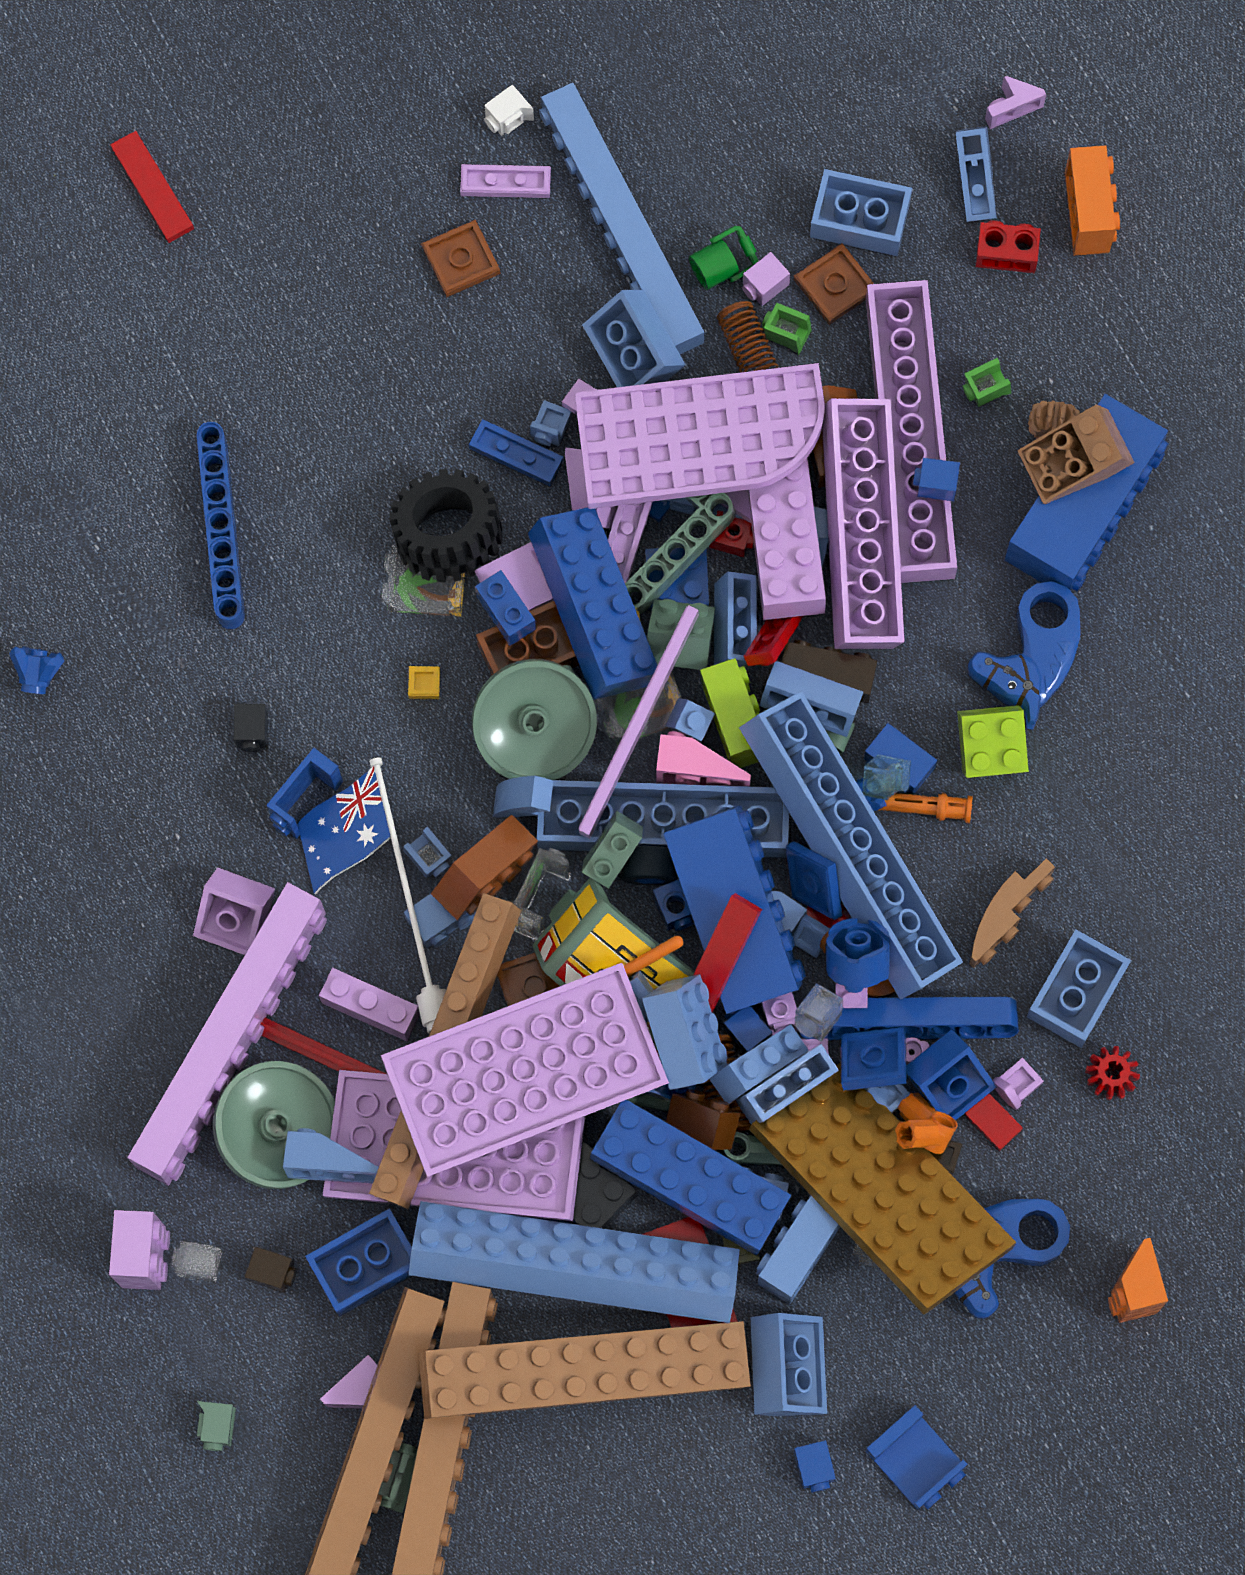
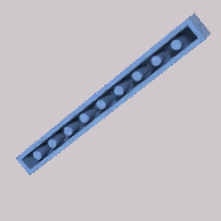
M574 83L542 96V108L539 109L540 117L545 126H551L554 132L552 139L558 151L563 149L567 156L564 159L566 167L571 175L576 174L580 183L577 184L579 192L584 200H590L593 206L590 211L597 225L602 223L606 231L603 236L610 250L615 248L619 256L616 259L622 274L628 273L632 281L629 284L630 289L644 290L679 354L704 344V330Z

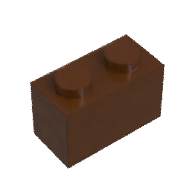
M687 1089L686 1093L672 1094L666 1123L713 1150H731L740 1112L728 1108V1102L718 1099L708 1100L705 1099V1093Z

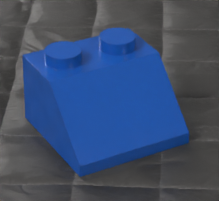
M952 1029L906 1065V1075L922 1097L936 1111L946 1113L955 1120L997 1088L971 1048Z

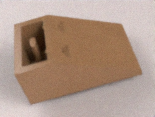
M1099 405L1092 406L1017 450L1043 504L1050 503L1105 480L1134 463L1109 410Z

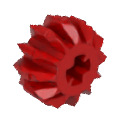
M1118 1046L1113 1047L1111 1055L1105 1047H1102L1100 1049L1101 1057L1092 1054L1090 1061L1093 1065L1086 1066L1085 1068L1086 1073L1094 1075L1087 1080V1085H1099L1094 1092L1097 1096L1101 1094L1102 1090L1107 1091L1106 1100L1112 1099L1114 1091L1119 1099H1123L1125 1097V1090L1133 1092L1136 1088L1131 1081H1138L1140 1078L1139 1073L1131 1071L1138 1067V1062H1127L1131 1055L1129 1051H1126L1123 1056H1119ZM1109 1067H1113L1112 1071L1115 1068L1119 1071L1115 1080L1112 1079V1075L1110 1078L1106 1075Z

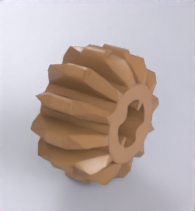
M1054 400L1052 402L1041 401L1040 403L1033 404L1028 421L1029 432L1038 439L1079 415L1080 411L1072 404L1055 402Z

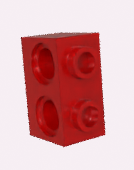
M995 220L988 221L987 223L981 222L975 267L1035 273L1038 262L1041 228H1034L1030 224L1004 225V223ZM996 240L1000 243V246L991 247L986 242ZM1025 243L1030 249L1020 250L1016 245Z

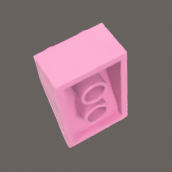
M675 731L668 732L667 735H660L656 768L657 784L750 787L751 775L695 739L686 737V734Z

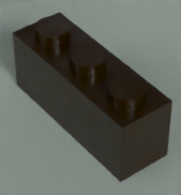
M794 640L793 643L788 642L786 644L782 663L863 691L860 702L869 704L877 666V660L872 659V656L856 652L854 655L841 653L840 649H834L831 646H825L823 649L811 647L809 642Z

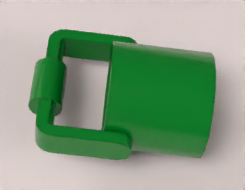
M732 226L709 239L710 245L688 257L693 273L705 290H709L727 279H730L731 282L743 277L744 272L759 262L755 254L757 251L749 235L746 236L740 226ZM733 232H736L739 238L738 241L752 264L740 272L731 250L722 240V238Z

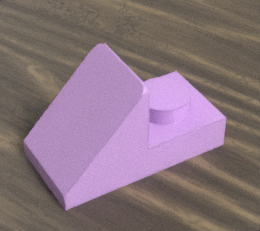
M1005 76L1003 78L1002 90L1007 99L998 98L990 103L987 107L985 120L989 128L992 129L1044 107L1046 93L1042 88Z

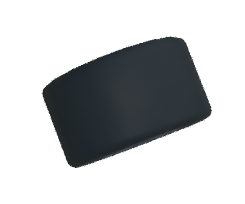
M637 846L622 868V880L636 885H666L677 880V872L668 847Z

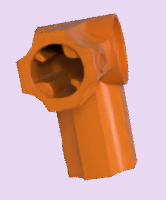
M910 1093L908 1097L902 1099L898 1106L900 1110L899 1115L905 1121L899 1122L895 1129L897 1134L896 1142L903 1149L925 1148L932 1153L942 1154L958 1127L957 1122L948 1114L936 1111L919 1093Z

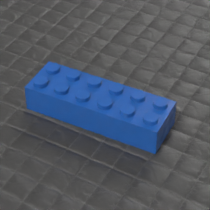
M587 507L540 518L528 532V536L593 700L647 687L658 665L596 509H589Z
M628 1100L620 1102L589 1158L756 1256L791 1197V1194Z

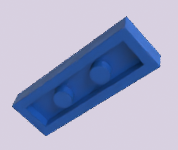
M483 419L469 443V449L548 486H551L564 462L563 456Z

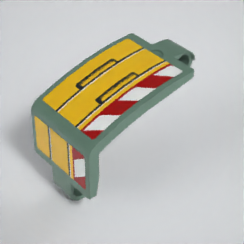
M589 878L577 893L569 889L551 909L549 917L552 922L534 942L533 949L542 970L559 986H562L620 963L625 965L660 944L609 902L600 883ZM672 953L640 970L654 990L666 981L693 976L695 972ZM647 1022L646 1025L653 1041L654 1037L650 1023Z

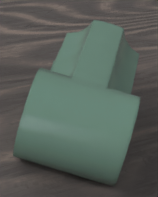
M741 1132L735 1133L733 1142L740 1143L743 1146L744 1154L735 1156L729 1150H721L723 1156L739 1165L783 1166L755 1136L745 1135Z

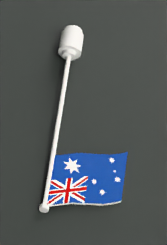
M373 758L369 761L371 769L351 786L313 808L299 821L298 828L315 895L334 877L367 859L391 839L426 987L421 989V994L416 996L422 1025L427 1028V1032L430 1034L446 989H440L439 985H432L380 768L383 765L382 758Z

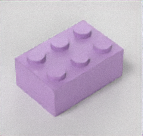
M114 1210L109 1276L122 1288L161 1290V1282H166L168 1265L167 1262L163 1261L164 1250H169L170 1231L166 1230V1226L154 1212Z

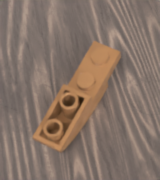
M1045 859L1025 879L1015 871L993 897L983 915L972 946L969 964L973 968L980 962L986 965L997 953L994 948L1001 941L1007 944L1019 932L1016 927L1020 918L1014 911L1020 914L1032 902L1029 897L1037 889L1043 892L1054 879L1051 875L1054 872L1055 866L1049 860Z

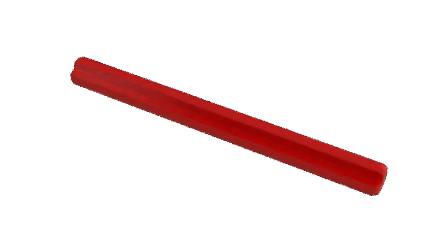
M265 1017L260 1024L264 1026L262 1037L335 1071L346 1070L387 1074Z

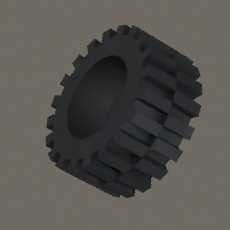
M447 469L439 470V476L432 477L431 472L423 474L424 481L419 483L416 478L410 481V490L407 491L402 488L398 493L400 501H393L391 505L393 513H390L389 520L401 561L405 566L408 565L409 570L416 575L420 571L422 579L430 581L432 575H436L437 582L446 583V576H453L454 582L462 580V573L468 572L471 577L476 574L475 570L478 565L484 566L490 563L488 555L497 556L499 552L497 544L502 545L503 541L501 532L503 528L494 494L489 490V486L484 480L479 483L478 476L472 473L465 478L463 470L455 469L454 475H449ZM461 509L472 513L469 522L462 529L450 535L432 536L418 529L425 519L440 511Z

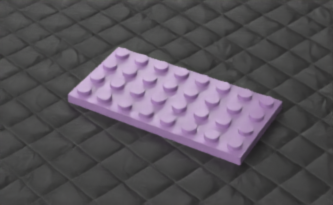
M623 963L381 1055L427 1177L669 1083Z
M339 1070L330 1137L334 1142L378 1167L401 1111L388 1074ZM585 1116L429 1177L426 1176L423 1170L410 1206H420V1201L516 1216L573 1221ZM324 1182L323 1196L326 1198L392 1204L369 1194L373 1183Z

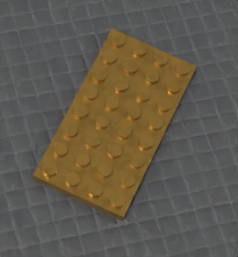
M840 1062L836 1065L839 1071L764 1122L759 1123L756 1120L752 1123L749 1130L925 1315L1011 1251L1016 1241L925 1148L903 1149L896 1142L897 1134L895 1129L900 1121L886 1106L877 1103L873 1096L864 1088L843 1091Z

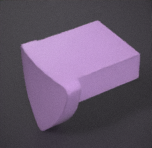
M1021 1058L1003 1075L992 1080L997 1087L995 1088L997 1093L1015 1110L1022 1106L1021 1102L1044 1082L1024 1058Z

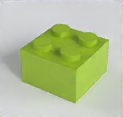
M1019 705L957 711L962 773L966 778L1029 772L1024 710Z

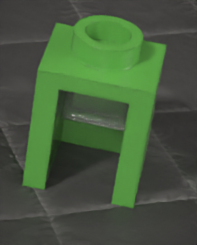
M776 303L772 312L768 311L762 323L766 339L788 347L798 355L812 330L809 315Z
M998 358L964 373L966 384L962 385L964 393L969 402L975 400L978 407L1003 395L1011 394V383L1009 379L1005 380Z

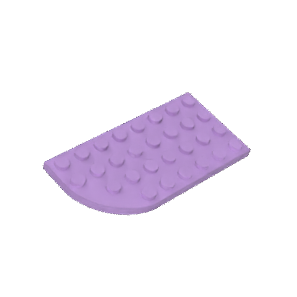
M819 363L574 393L589 509L758 489L769 486L788 476L806 460L819 439L824 423L825 403Z

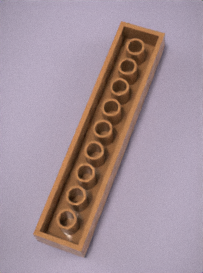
M452 1282L439 1349L490 1345L491 1334L487 1330L488 1322L495 1321L498 1307L491 1289ZM476 1414L424 1419L392 1575H443L446 1560L441 1557L443 1546L449 1547L452 1527L448 1524L449 1514L456 1513L459 1499L457 1492H454L456 1481L462 1482L465 1470V1462L461 1459L462 1450L469 1449L472 1430L467 1425L469 1417L475 1418Z
M744 1321L426 1350L418 1353L424 1419L751 1387Z

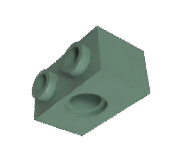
M616 811L583 860L582 873L609 889L641 841L643 826Z

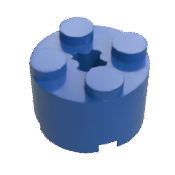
M858 918L846 919L834 924L828 931L826 939V971L829 977L834 982L845 986L846 991L851 993L861 992L864 988L887 980L890 971V940L887 929L872 920H868V924L858 923Z

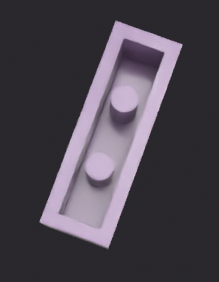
M334 968L331 969L319 994L322 1004L405 1041H408L420 1016L418 1005Z

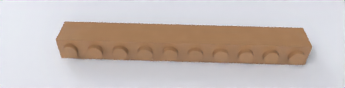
M483 893L429 1037L482 1016L522 911L512 902ZM400 1111L369 1194L409 1209L424 1168L403 1113Z
M404 1287L305 1575H356L361 1558L356 1557L360 1545H366L372 1527L368 1526L371 1513L377 1514L382 1495L378 1493L382 1481L387 1483L393 1469V1464L389 1463L393 1450L398 1452L404 1437V1433L400 1432L403 1420L410 1419L415 1402L411 1401L412 1394L415 1388L420 1389L421 1387L418 1353L434 1350L436 1339L432 1337L436 1326L441 1327L445 1319L447 1308L443 1307L444 1300Z

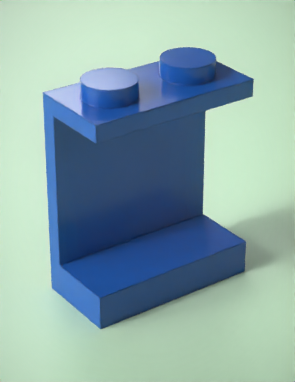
M315 748L309 752L266 805L270 813L269 819L273 822L272 826L285 837L288 834H291L296 839L300 836L295 819L287 812L316 777L334 791L343 783L338 765Z
M914 1405L868 1446L865 1452L916 1510L920 1509L923 1505L928 1510L942 1497L938 1491L947 1483L953 1488L966 1476L962 1470L968 1464L964 1460L960 1461L922 1418L924 1414Z

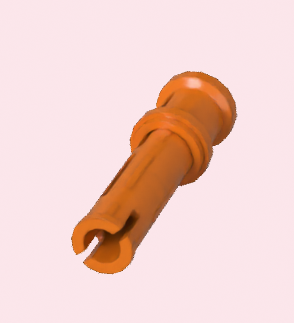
M879 791L883 795L887 806L877 811L935 815L939 821H944L945 818L960 819L970 824L973 796L968 795L967 798L948 797L946 793L938 794V797Z

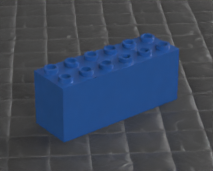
M1104 394L1098 405L1109 410L1134 463L1105 480L1050 503L1043 504L1040 496H1038L1009 541L1004 560L1041 583L1053 581L1068 587L1071 592L1072 590L1079 591L1087 578L1086 574L1090 566L1094 567L1103 552L1101 550L1106 543L1105 541L1108 543L1111 541L1118 529L1117 525L1121 518H1125L1131 510L1137 493L1141 494L1150 479L1149 475L1153 468L1157 469L1169 445L1165 441L1168 433L1167 429L1107 394Z
M742 805L680 825L663 833L704 951L731 895L736 893L762 909L720 996L726 1014L799 990L803 984L804 977H806L801 959L795 960L792 952L793 948L796 947L790 929L785 930L782 923L785 917L780 899L774 900L771 892L772 888L775 887L773 877L769 869L765 871L763 869L761 860L764 858V852L759 839L753 840L750 831L754 827L751 814L748 809L743 811Z

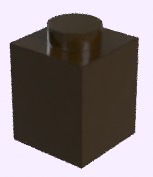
M255 1247L245 1278L248 1282L284 1293L286 1286L291 1287L293 1285L297 1268L293 1267L294 1261L292 1258Z

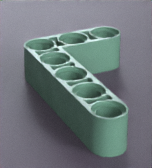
M717 493L685 497L697 510L625 583L629 595L632 592L642 593L641 601L634 604L635 610L639 611V614L645 612L654 603V599L657 600L732 523L735 518V509L728 495ZM718 504L728 506V511L722 516H716L712 512ZM697 526L707 528L706 534L701 538L691 536L692 530ZM675 548H683L685 550V555L680 560H672L670 558V553ZM652 571H663L664 576L659 582L654 583L648 580Z

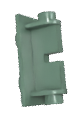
M402 1443L398 1452L393 1450L389 1463L393 1464L390 1478L387 1483L382 1481L378 1493L382 1495L381 1507L403 1513L418 1451L414 1446Z

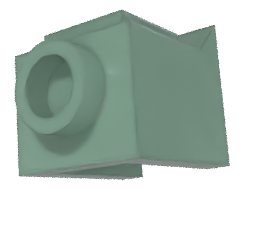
M197 1401L204 1411V1414H199L197 1437L201 1438L200 1441L203 1443V1449L222 1451L223 1446L231 1447L236 1407H233L232 1404Z

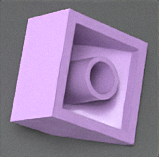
M217 868L204 885L193 936L245 955L270 913L275 888Z

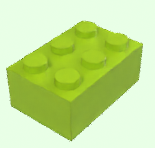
M736 658L701 669L702 688L710 711L715 713L713 719L728 761L739 768L759 762L739 727L757 716L760 712L755 695L748 694L750 692V681L745 666L739 667Z

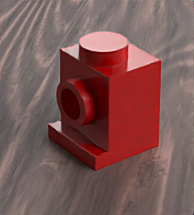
M718 510L716 516H722L724 512ZM735 517L732 523L709 545V548L744 557L746 549H752L754 545L751 523ZM734 530L739 532V534L733 536L728 531Z

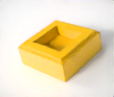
M409 666L408 698L440 699V667Z

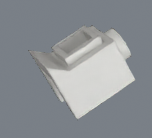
M513 85L484 105L485 123L492 132L498 131L501 136L504 133L509 134L524 122L523 120L534 121L532 106Z

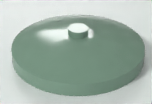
M526 659L501 668L486 681L476 697L471 723L473 737L479 752L496 772L508 779L535 775L556 780L575 769L588 754L596 734L597 714L589 690L571 670L549 660Z
M268 1061L253 1065L236 1075L225 1086L217 1100L213 1114L215 1144L226 1165L238 1177L252 1185L267 1189H286L308 1181V1179L288 1178L283 1169L288 1131L297 1132L300 1128H308L330 1139L335 1100L327 1086L315 1074L299 1065L284 1061Z

